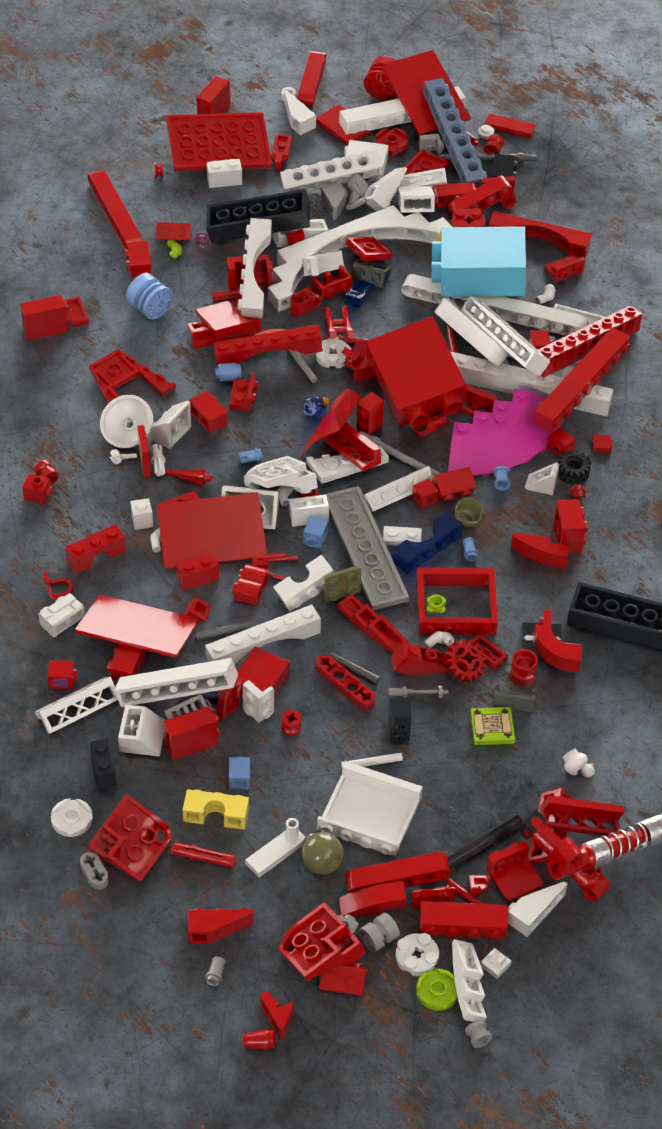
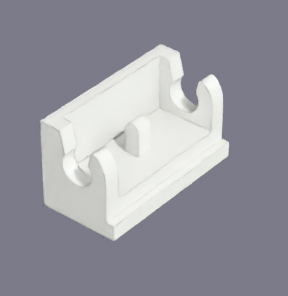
M326 495L289 499V514L292 527L307 525L310 516L329 520V505Z

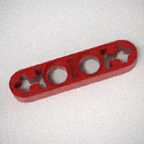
M321 655L317 658L316 670L359 708L370 710L374 707L375 694L331 656ZM339 673L342 674L344 677L342 679H336L333 676ZM350 685H355L358 689L355 691H350L347 689V687Z

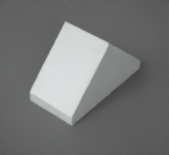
M556 462L530 473L525 488L553 495L557 483L559 464Z

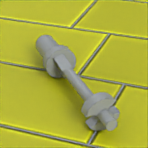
M402 686V688H388V696L407 697V695L438 694V698H442L443 694H448V690H443L442 686H438V690H413Z

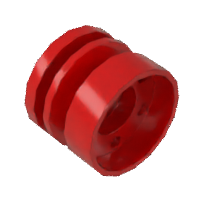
M381 56L373 61L363 81L364 88L372 97L385 100L393 96L395 90L387 78L382 65L397 60L388 56Z

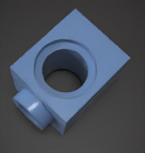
M310 516L303 531V544L321 549L328 534L329 520Z
M229 757V790L250 789V757Z

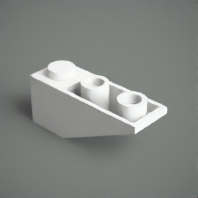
M286 90L285 107L290 127L299 135L316 128L315 113L310 111L294 95Z
M396 168L370 185L364 196L367 198L366 203L375 211L389 207L390 201L396 194L400 182L404 179L407 168Z

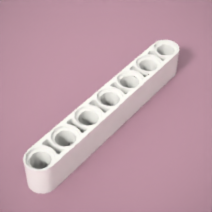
M445 297L434 312L489 361L500 367L509 353L455 303Z

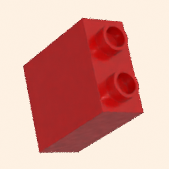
M433 316L366 341L368 362L399 428L407 425L413 428L420 427L426 424L431 416L441 413V410H443L445 415H452L460 411L464 404L467 403L466 383Z

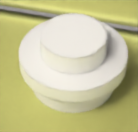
M489 125L479 127V137L488 140L489 136L494 134V129Z

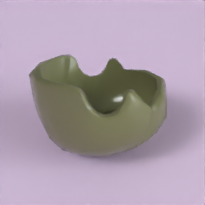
M465 497L459 500L454 510L456 522L464 527L476 526L482 519L483 506L478 500Z

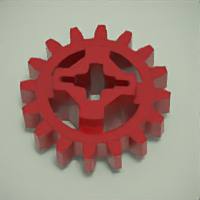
M462 639L459 642L455 641L447 648L448 652L444 656L448 659L444 664L449 665L446 671L453 672L452 678L458 676L459 682L465 679V682L468 683L471 680H476L478 676L484 673L482 670L487 666L483 663L486 657L481 656L484 650H478L479 644L473 646L472 640L466 643L465 639Z

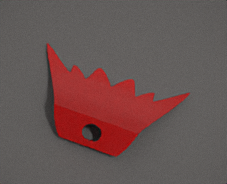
M347 389L336 398L333 405L329 407L330 412L321 419L323 422L315 429L314 432L316 433L308 439L310 441L303 449L300 458L314 442L341 430L361 399L356 392Z

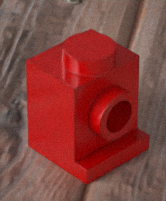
M559 427L547 436L546 450L549 451L551 449L558 455H564L566 451L569 454L570 450H573L574 453L576 438Z

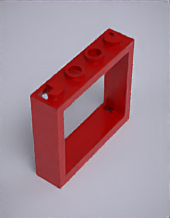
M417 568L419 634L432 635L436 631L448 632L451 635H497L498 616L494 568ZM424 586H489L491 618H425Z

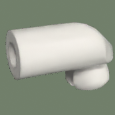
M552 284L546 285L544 287V294L536 297L538 305L554 299L556 289Z
M280 486L278 489L280 491V504L287 506L289 504L288 496L293 492L292 486Z
M158 528L150 536L153 552L156 553L162 550L160 528Z
M436 631L424 641V644L429 649L437 643L450 646L454 643V638L448 632Z

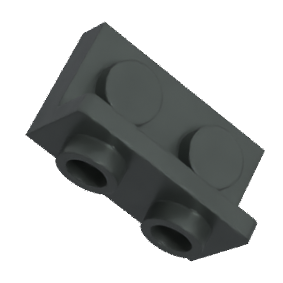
M359 258L353 263L351 276L354 280L382 288L385 277L391 274L392 267L374 261L365 262Z

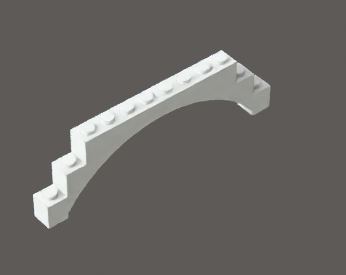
M392 205L277 251V264L279 266L273 268L274 285L268 287V300L278 312L290 308V297L294 294L298 283L304 276L302 258L338 251L348 247L345 244L347 238L374 236L377 240L408 239L432 244V241H438L442 227L452 226L444 217L429 223L420 212L404 217Z

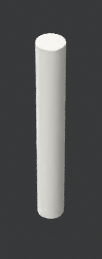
M402 753L347 762L366 767L403 761Z

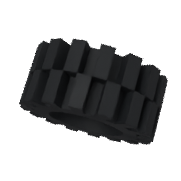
M570 450L569 454L566 451L564 455H560L558 459V477H561L560 480H566L567 484L570 481L572 485H575V482L581 484L582 481L585 482L586 478H589L591 460H589L588 456H585V453L579 454L577 450L576 453H573V450ZM568 466H577L580 469H571Z

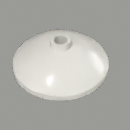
M122 395L113 399L103 410L100 419V429L103 437L111 445L118 448L137 446V426L144 425L146 436H148L153 425V414L150 406L142 398L135 395Z

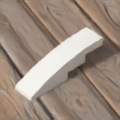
M454 939L452 942L454 979L463 1018L472 1022L478 1020L485 1021L487 1016L481 1003L485 993L480 982L484 973L472 943Z

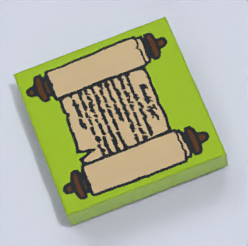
M511 707L471 708L470 715L474 745L515 744Z

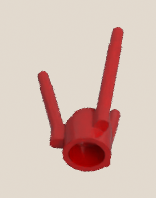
M285 552L253 556V565L269 569V562L298 560V556L283 557L286 556ZM269 573V577L275 578L281 581L286 579L283 576Z

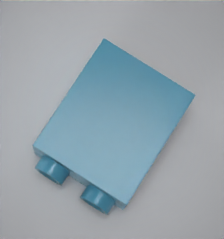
M442 227V241H432V283H441V296H526L525 227Z

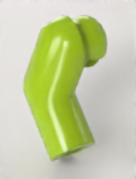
M175 240L167 241V246L172 249L169 255L177 259L182 254V246Z

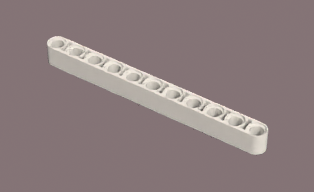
M415 274L408 275L401 288V292L407 297L440 304L444 298L441 296V283H432L431 278ZM470 296L445 298L462 309ZM473 296L489 306L504 321L548 330L549 332L567 336L584 328L587 324L584 316L505 296Z

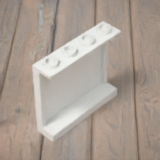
M345 761L342 766V775L322 817H318L317 830L330 833L344 841L360 844L364 848H372L380 851L382 854L396 857L422 799L423 787Z

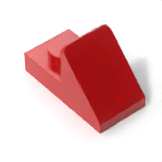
M269 991L260 994V1006L279 1039L282 1040L285 1038L294 1013V1001L280 1007L276 997L272 998Z

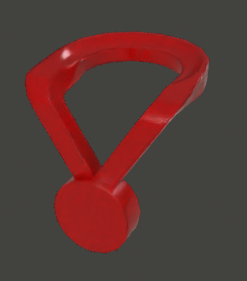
M48 572L43 573L44 582L48 586L49 596L52 600H56L61 596L65 597L73 592V585L69 579L59 578L50 580ZM64 582L69 585L66 592L53 594L50 584Z

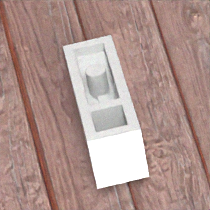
M558 883L523 896L516 903L513 902L507 909V923L528 937L566 895L567 883Z

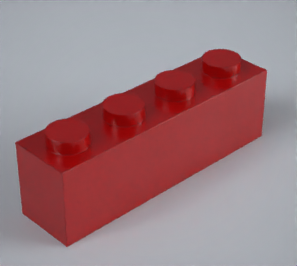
M421 901L419 934L427 933L430 937L440 935L450 938L461 936L472 939L479 937L491 938L493 940L506 939L507 905Z

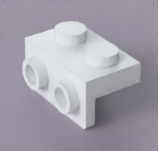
M250 680L245 682L242 694L243 710L247 715H251L260 723L262 720L271 717L274 712V688L270 686L262 692Z

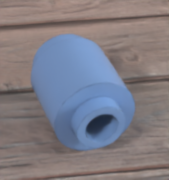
M235 362L218 364V368H215L216 379L219 378L220 382L241 378L240 364Z

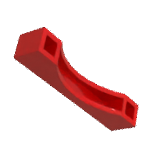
M497 211L493 212L488 227H525V237L548 241L563 249L568 255L574 254L575 257L586 259L591 244L592 233Z
M318 324L213 343L217 367L218 364L235 362L240 364L249 357L274 350H290L305 355L323 352Z

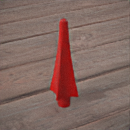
M206 469L165 470L167 475L182 478L204 486L205 481L212 482L213 475L206 474Z

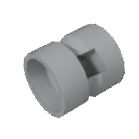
M383 913L375 918L373 923L369 922L360 928L359 935L368 950L375 953L385 946V942L390 943L399 937L400 931L393 918L387 913Z

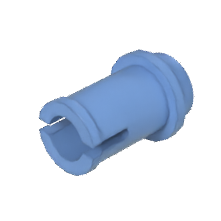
M255 447L254 450L239 452L238 456L240 458L246 457L239 459L240 464L252 461L259 462L262 459L261 449Z
M471 537L464 538L462 541L464 558L469 562H473L479 555L475 549L474 539Z

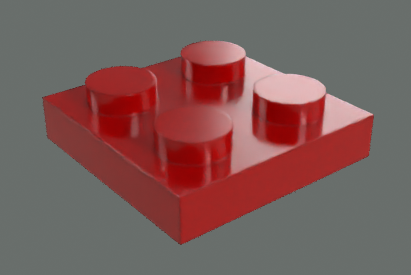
M374 236L347 238L345 243L351 248V251L355 252L365 262L390 260L393 255Z

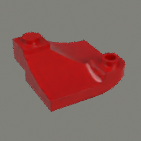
M126 794L86 849L97 854L102 861L110 863L140 883L171 841L172 832L169 826L158 816ZM158 833L163 835L164 838L162 840L157 838Z
M325 902L294 924L285 933L279 945V951L288 963H291L307 982L331 968L344 964L350 966L366 954L361 942L349 931L347 925Z

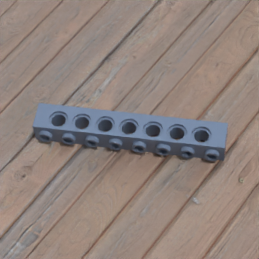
M443 78L425 81L423 94L461 183L474 182L478 187L481 186L482 178H487V174L482 169L481 160L477 158L475 146L471 144L470 135L465 130L464 121H461L459 109L455 107L454 98L449 93L448 84H445Z

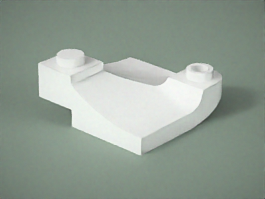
M289 456L256 465L244 476V484L249 488H259L260 485L265 488L292 486V489L299 491L301 494L310 493L312 489L318 488L316 474L306 469L305 462Z

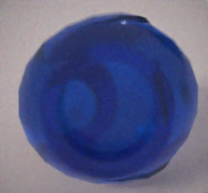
M318 396L306 398L303 403L304 413L312 418L319 417L328 406L329 399Z

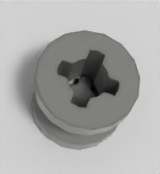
M484 1020L475 1021L465 1029L467 1036L471 1037V1044L474 1048L485 1046L493 1039L491 1032L486 1029L487 1024Z

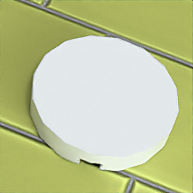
M64 799L57 803L51 812L52 827L62 836H79L91 827L93 821L90 806L81 799Z

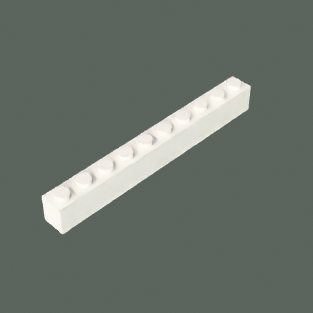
M451 352L465 383L509 394H513L514 389L528 390L547 398L564 379L555 375L543 378L528 369L503 363L499 367L486 359ZM595 385L591 393L585 396L581 404L574 409L608 416L614 389Z

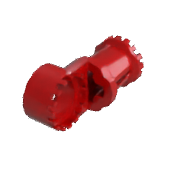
M441 410V413L432 418L430 417L423 431H417V427L413 428L418 436L424 437L432 432H436L438 428L446 424L450 425V421L443 410Z

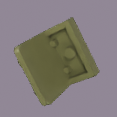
M360 566L347 568L324 577V590L319 593L325 603L336 601L339 598L349 596L351 593L355 595L361 592Z

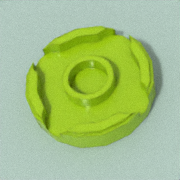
M439 968L434 969V971L428 970L419 977L416 985V994L420 1003L426 1008L442 1011L451 1008L458 1001L455 979L451 972Z

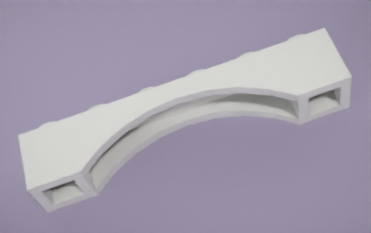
M251 218L250 225H247L246 235H249V240L245 239L247 254L243 256V265H246V267L242 269L241 280H244V284H240L242 299L238 301V310H241L243 317H263L264 294L255 281L253 271L259 255L270 244L272 220Z
M309 605L205 645L206 661L211 662L232 658L235 665L240 659L249 654L254 647L259 648L268 643L283 639H306L320 633L321 618L313 605Z

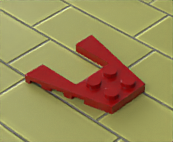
M119 349L89 365V370L108 404L113 399L119 397L114 391L115 389L139 375L161 397L176 389L174 382H168L164 376L159 373H153L149 367L138 364L134 358Z

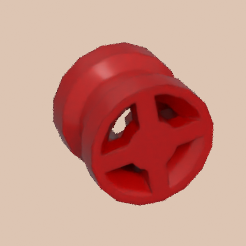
M288 710L282 714L281 729L286 735H297L301 731V714L295 710Z

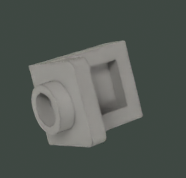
M439 133L419 136V151H436L439 156V153H442V150H444V141L440 139Z

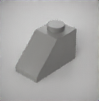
M340 182L321 187V200L332 219L337 220L346 205V198L348 197L346 188H343Z

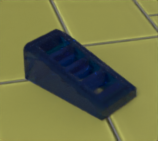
M358 279L345 293L344 304L360 309L373 289L374 284Z

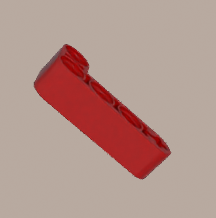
M498 176L453 200L449 204L448 209L452 215H454L457 209L477 208L483 211L499 201L505 209H508L516 204V197L507 179L504 176Z

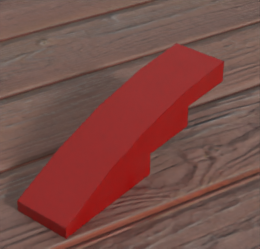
M352 593L337 605V608L355 626L391 653H394L403 642L408 643L406 638L382 614L378 616L368 604L363 606Z

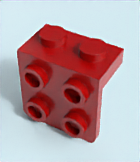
M525 840L520 843H513L501 851H494L488 856L486 870L506 901L517 899L543 886L542 879L528 860L529 845Z

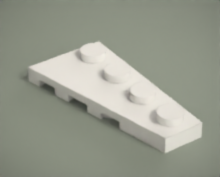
M379 446L381 449V464L377 466L389 462V456L381 446ZM326 454L318 459H313V456L306 457L308 466L316 474L321 484L362 471L341 454L332 457Z

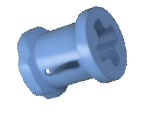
M498 466L493 471V475L496 478L494 487L500 491L507 490L511 486L508 478L510 470L506 466Z

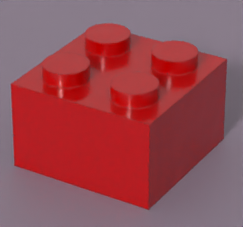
M579 499L558 500L556 502L553 523L557 544L569 545L568 553H581L583 545L586 544L585 532H588V523L584 521L585 511L584 507H581Z

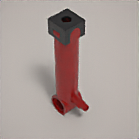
M536 809L516 830L526 840L531 838L550 857L554 847L562 839L545 824L547 819ZM599 868L592 870L584 869L569 875L581 887L584 897L591 902H597L610 888L609 880L601 874Z

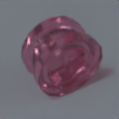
M198 233L195 235L194 244L197 248L202 249L209 246L210 238L208 234Z

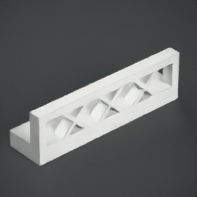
M104 677L35 711L38 719H42L48 734L118 700L114 691L115 685L111 677ZM107 687L110 688L113 697L108 700L100 698L103 689ZM87 697L96 699L93 707L90 709L83 707ZM70 705L78 707L74 717L65 715L67 707ZM52 714L60 716L58 725L51 728L47 717Z

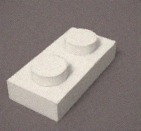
M384 526L383 540L387 546L421 548L422 528Z

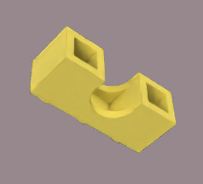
M187 789L183 806V822L204 824L205 817L209 813L219 812L224 815V827L245 830L249 812V797Z

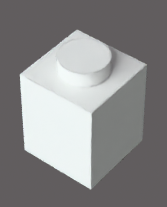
M149 498L130 501L134 530L153 527V516Z

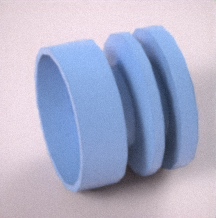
M143 273L137 276L129 285L126 300L148 319L153 320L161 317L169 309L173 300V292L163 283H160L153 275Z

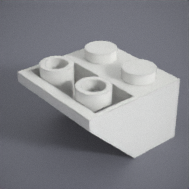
M125 705L118 736L119 752L160 756L164 739L163 721L166 720L147 707Z

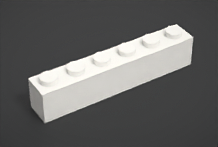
M228 658L120 677L114 691L120 706L125 707V705H136L230 689L234 687L238 673L233 659Z

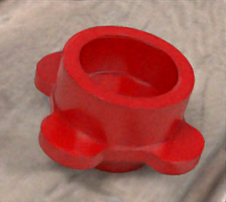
M573 485L572 489L567 490V492H570L571 498H584L585 492L589 491V489H583V485Z

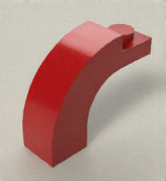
M544 609L543 617H539V623L535 624L534 645L537 652L547 663L558 669L579 672L582 645L565 643L557 639L551 630L552 610Z

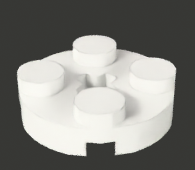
M338 337L335 339L328 338L322 341L323 352L315 353L316 360L321 366L330 368V366L341 368L345 366L343 363L346 358L341 352L344 347L350 350L351 347L346 342L339 340Z
M427 933L407 935L397 943L396 963L401 970L411 972L413 976H421L428 970L433 971L434 966L438 963V946ZM415 951L422 953L421 958H417L416 956H412L411 954H413Z

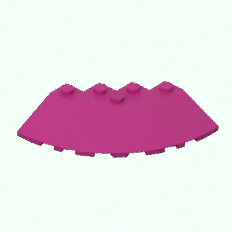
M514 389L512 402L494 400L493 413L474 411L473 424L454 422L448 472L470 467L472 475L482 474V477L489 476V473H493L494 469L498 466H506L509 470H512V467L521 463L525 464L532 460V457L539 452L542 453L546 449L547 436L551 433L533 424L534 411L546 397L533 391Z

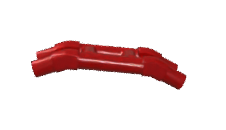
M347 306L341 308L342 319L332 320L331 309L329 307L324 308L325 324L330 339H335L337 334L345 333L348 338L354 337L355 333L350 323Z

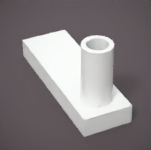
M295 818L288 819L286 821V831L245 859V865L258 878L303 846L305 836L299 831L298 820Z

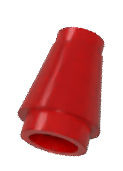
M266 1028L243 1034V1047L268 1051L271 1048H276L275 1030Z

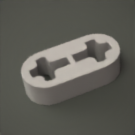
M93 852L83 854L80 858V866L90 886L96 890L104 889L107 887L109 879L101 860ZM90 860L94 867L91 868L90 864L86 862ZM95 874H97L99 878L102 879V881L95 879Z

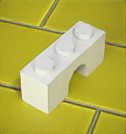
M322 555L305 565L309 572V577L304 582L296 583L289 576L273 586L278 597L289 612L300 607L301 604L324 590V577L334 573Z

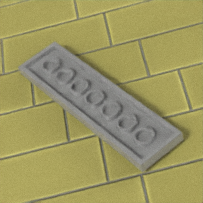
M357 486L324 494L327 497L329 513L352 566L359 565L361 568V586L371 609L377 610L409 602V595L360 487Z

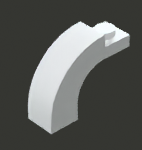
M341 250L302 258L304 276H317L322 272L337 270L340 265L344 267Z

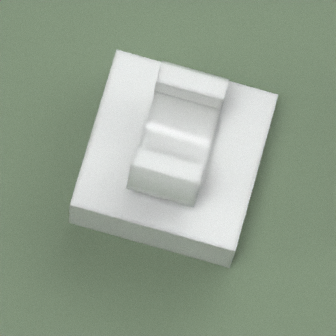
M494 948L481 961L480 965L498 979L511 965V960Z

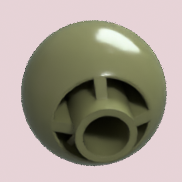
M319 832L316 834L311 833L304 838L302 859L305 866L311 872L327 875L340 867L344 858V849L336 836L326 832Z

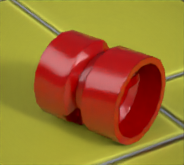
M522 649L513 654L510 678L514 684L525 687L535 681L538 658L534 652Z

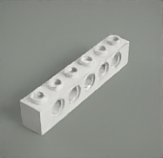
M368 150L360 154H351L348 157L334 158L326 162L320 161L316 164L303 165L296 169H286L280 172L284 192L302 189L311 192L338 182L346 184L347 180L356 173L359 176L361 175L363 179L382 175V165L378 151Z

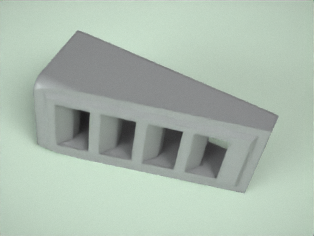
M202 694L164 711L168 720L174 718L173 711H176L177 715L181 716L182 714L179 709L182 707L186 714L190 713L186 706L188 704L191 705L193 711H196L195 701H198L201 709L207 707Z

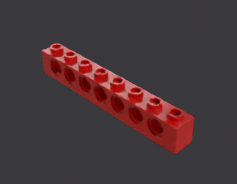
M628 306L538 349L550 360L547 368L540 376L545 378L583 359L612 327L629 336L638 332L643 313L634 307Z

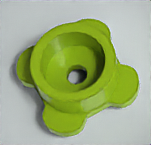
M435 594L427 598L428 606L426 610L428 612L444 613L446 611L444 607L446 599Z

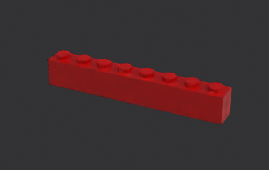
M612 327L534 411L533 424L550 433L559 428L563 420L571 415L573 409L581 404L583 398L591 393L592 388L601 382L602 377L605 374H609L612 366L618 364L621 356L628 353L631 346L629 344L630 336Z

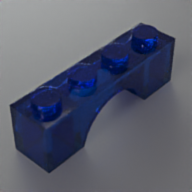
M448 511L444 512L433 520L432 533L434 536L424 542L405 540L392 549L394 564L406 574L417 570L424 562L431 560L438 552L444 551L448 545L461 538L463 523Z

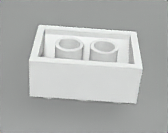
M235 486L222 487L221 497L258 492L263 528L276 529L280 499L279 490Z

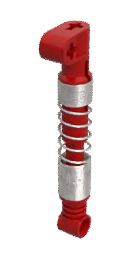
M662 813L635 823L634 828L627 826L625 831L619 829L617 834L612 832L608 837L601 836V838L583 843L579 848L570 837L562 839L554 847L548 861L550 875L554 879L559 880L584 869L592 870L601 867L612 860H618L620 857H626L637 850L640 851L645 847L648 848L661 843Z

